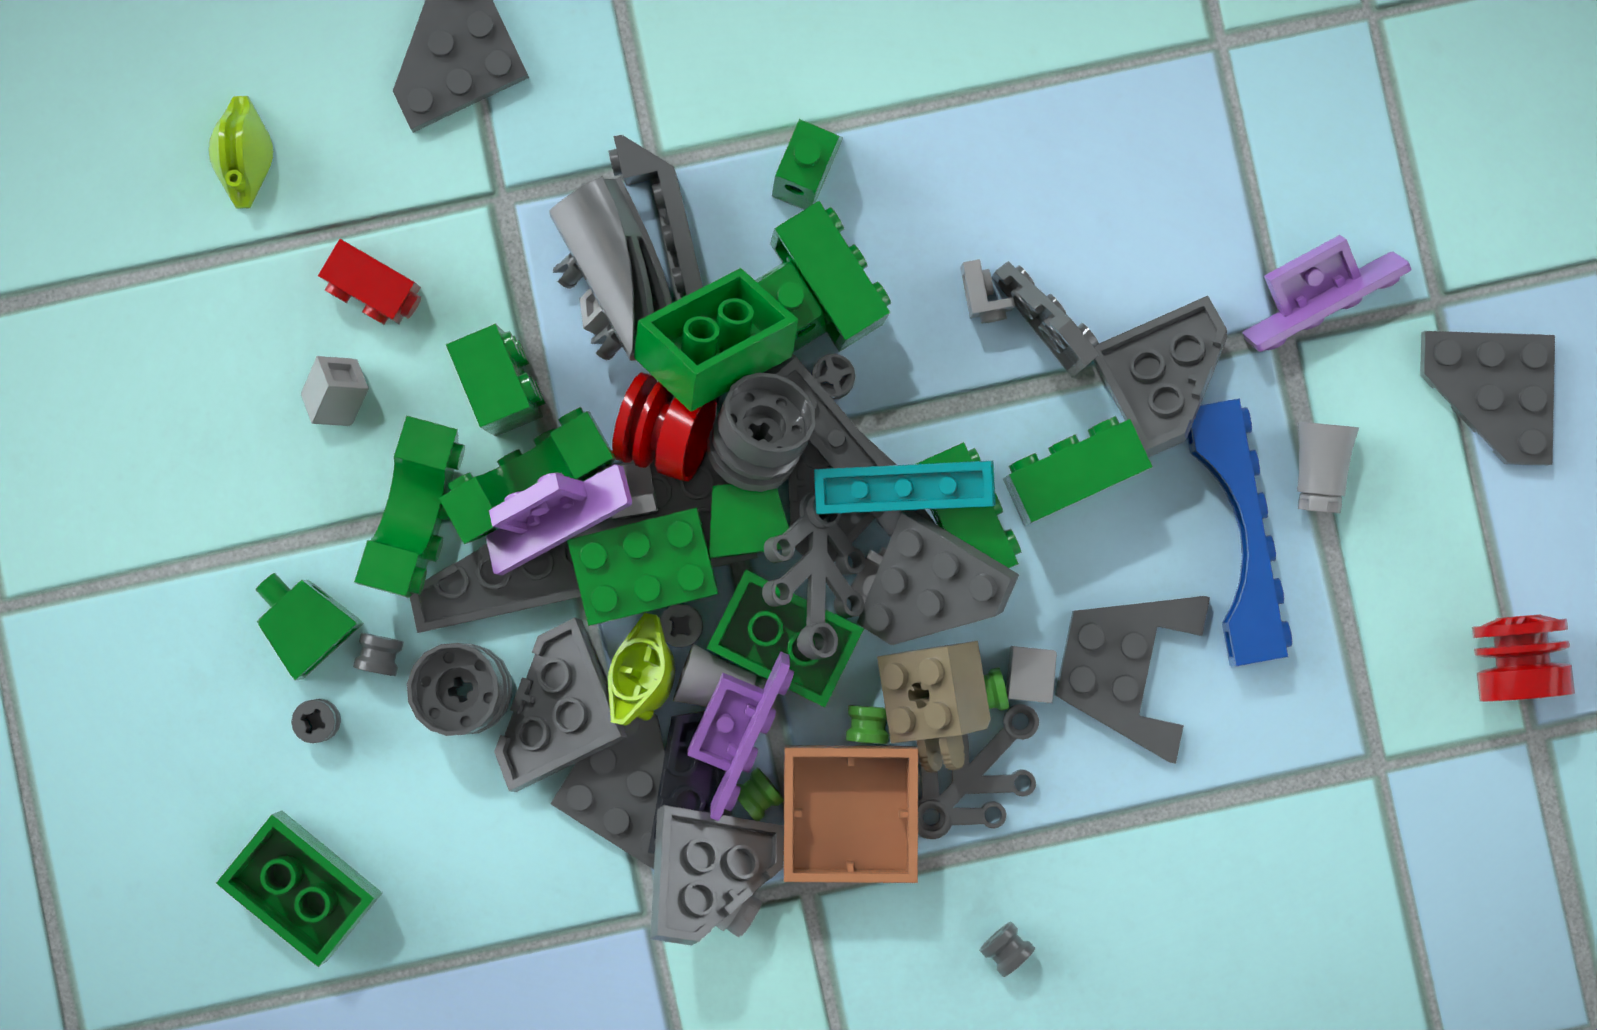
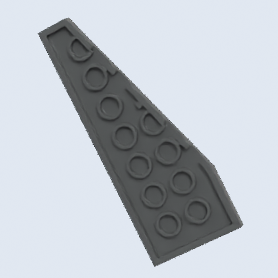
M707 451L695 476L689 482L657 473L655 456L650 464L658 513L614 520L611 516L572 538L697 508L699 509L709 549L713 486L730 483L726 482L714 470L707 456ZM632 460L630 463H625V462H624V463L620 464V466H622V465H627V464H633L634 461ZM568 541L561 543L504 575L494 574L488 547L485 544L460 561L451 564L426 579L421 594L413 593L410 601L417 633L575 599L581 597ZM755 553L711 559L713 568L756 559L758 556Z

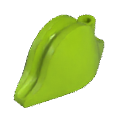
M233 96L211 134L208 150L209 160L235 208H251L271 166L273 143L249 96Z
M644 613L617 649L608 672V693L612 723L626 726L636 717L644 721L650 720L653 717L654 710L661 707L671 693L675 679V660L666 644L661 621L657 615Z

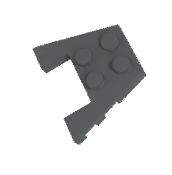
M1199 596L1072 611L1055 696L1167 762L1176 764L1184 725L1140 716V708L1157 627L1202 636L1210 597Z

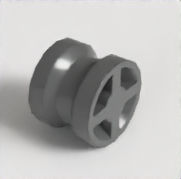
M829 354L817 361L814 365L812 376L828 395L835 400L841 399L851 391L855 381V370L851 362L844 356Z
M677 604L670 606L660 617L665 641L674 647L692 645L700 638L703 632L702 617L690 605Z
M361 633L359 642L362 645L360 656L355 658L353 667L369 672L396 676L398 670L395 663L396 654L402 651L404 642Z
M324 699L303 702L297 706L291 720L292 729L296 736L302 741L312 744L327 741L335 736L341 723L340 713L336 706Z
M1011 921L996 931L979 950L986 958H992L997 963V971L1003 977L1016 970L1035 950V947L1029 941H1023L1017 935L1018 928Z

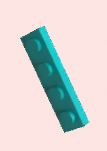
M993 460L814 469L816 514L996 505Z

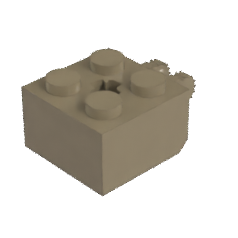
M978 641L878 656L877 660L891 743L917 741L921 767L926 770V773L938 772L942 767V763L945 764V768H948V770H960V768H963L965 754L963 752L962 735L987 729L991 720Z

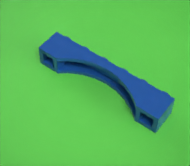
M1240 398L1200 405L1187 436L1190 454L1201 462L1222 486L1233 508L1240 531L1242 559L1239 583L1232 605L1222 621L1230 666H1241L1288 657L1287 647L1292 646L1289 623L1281 620L1279 604H1284L1282 583L1279 578H1273L1271 561H1276L1275 544L1271 535H1265L1263 519L1268 518L1267 502L1263 492L1257 493L1254 477L1260 475L1259 459L1256 450H1249L1246 434L1252 432L1251 417L1248 408L1241 407Z

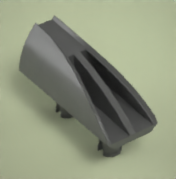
M601 176L578 188L549 210L552 221L570 251L553 268V273H564L557 282L569 289L573 288L584 277L605 314L609 324L591 339V344H602L596 354L602 359L610 360L623 347L630 361L635 360L638 320L671 304L672 300L651 239L621 177L604 179Z

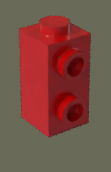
M342 239L338 240L318 274V277L328 283L325 288L326 292L345 303H348L351 297L364 303L365 307L362 313L385 325L388 318L400 324L403 317L409 319L421 301V296L417 294L421 287L417 283Z

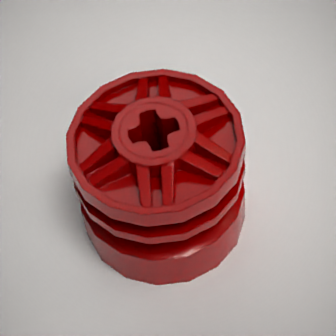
M639 373L627 389L616 419L612 439V452L616 460L630 463L633 460L635 466L646 468L656 456L655 466L657 473L689 482L695 476L707 451V438L715 423L717 401L714 399L690 412L659 381L657 382L652 375Z
M1541 614L1496 618L1484 625L1472 627L1473 638L1493 637L1494 639L1493 647L1474 649L1475 655L1496 658V667L1477 672L1479 700L1482 702L1509 701L1575 694L1572 665L1551 662L1550 653L1570 647L1569 641L1549 642L1548 632L1568 630L1567 619H1556Z

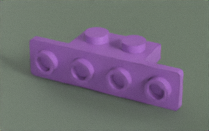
M1338 235L1264 275L1279 312L1242 332L1243 336L1259 352L1278 348L1285 343L1286 338L1301 330L1317 327L1324 321L1325 317L1340 309L1356 306L1361 302L1362 297L1371 292L1393 286L1400 280L1401 276L1412 270L1410 264L1395 252H1389L1358 269L1347 239Z
M614 464L584 482L564 476L562 473H549L540 477L537 484L524 491L508 495L505 498V502L490 509L489 514L492 526L499 528L486 536L494 574L504 575L632 505V498L623 466Z
M780 652L764 689L722 673L694 734L687 755L726 771L711 802V819L719 821L724 809L732 811L741 789L736 783L741 772H750L758 754V748L753 747L760 732L767 734L775 718L776 710L771 708L777 694L784 696L791 684L794 671L789 669L790 660L789 655Z

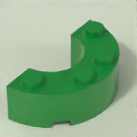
M579 407L558 419L561 426L557 429L548 430L533 440L536 446L526 453L522 454L520 449L515 450L497 461L498 468L475 477L469 472L448 484L450 492L439 497V500L464 544L483 538L497 530L492 526L489 510L505 502V498L508 495L524 491L537 484L540 477L549 473H562L564 476L584 482L601 472L599 466L603 464L609 466L616 460L590 411L584 412Z
M406 415L394 453L393 478L385 510L374 536L366 542L354 580L355 584L406 598L411 597L413 593L421 594L429 560L437 562L442 549L443 537L438 536L442 520H450L439 497L450 492L448 484L453 480L454 470H459L464 457L465 445L458 443V429Z

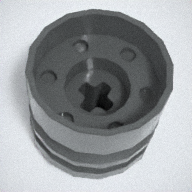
M751 374L742 377L734 383L707 438V456L714 470L726 482L743 490L763 492L778 488L791 476L816 425L815 409L808 395L794 382L777 374Z
M440 644L425 652L413 665L407 682L408 703L416 719L430 731L445 736L477 734L495 726L506 714L513 695L512 678L504 661L490 649L475 644ZM463 682L472 683L473 690L467 693V697L458 696L456 688L463 686Z

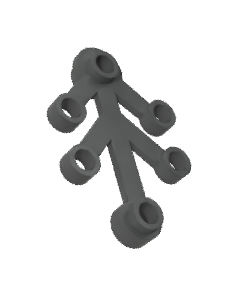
M815 490L806 493L800 502V518L782 535L770 537L764 544L765 556L772 563L790 560L794 555V547L808 535L809 551L781 578L766 582L763 586L762 595L764 601L769 606L786 605L792 600L793 592L808 578L806 627L801 630L797 638V646L799 651L807 658L817 660L832 656L838 646V637L835 630L828 623H825L826 583L836 596L834 609L837 615L844 619L859 616L864 609V600L857 591H853L843 575L849 576L860 573L865 567V557L859 549L854 548L839 526L838 522L841 518V513L816 514ZM827 540L838 553L835 563L827 553ZM777 543H779L782 548L781 555L777 551ZM848 556H850L852 559V568L848 563ZM776 586L780 590V599L775 594ZM847 599L851 602V611L847 607Z
M1024 704L1011 706L1004 714V727L970 763L968 734L962 735L963 752L965 754L963 768L952 770V783L941 794H939L938 772L926 773V770L921 767L922 798L918 800V835L926 839H937L947 834L952 825L984 824L989 828H998L1004 824L1006 810L998 802L989 801L981 808L953 807L965 794L1014 792L1018 796H1028L1035 790V777L1027 770L1020 769L1011 775L983 776L1016 739H1028L1036 733L1039 726V718L1034 709ZM1018 713H1023L1028 718V724L1022 730H1017L1012 725V719ZM918 753V763L922 766L920 762L921 758L919 757ZM1019 775H1027L1030 779V786L1025 791H1019L1015 788L1014 782ZM990 807H997L1001 811V817L995 823H990L985 819V812ZM928 809H935L940 814L939 821L934 825H928L923 820V815Z

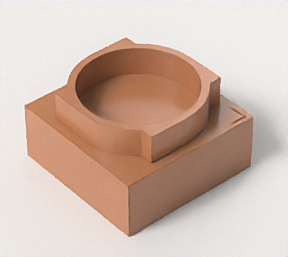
M785 745L784 882L918 883V748L916 746Z

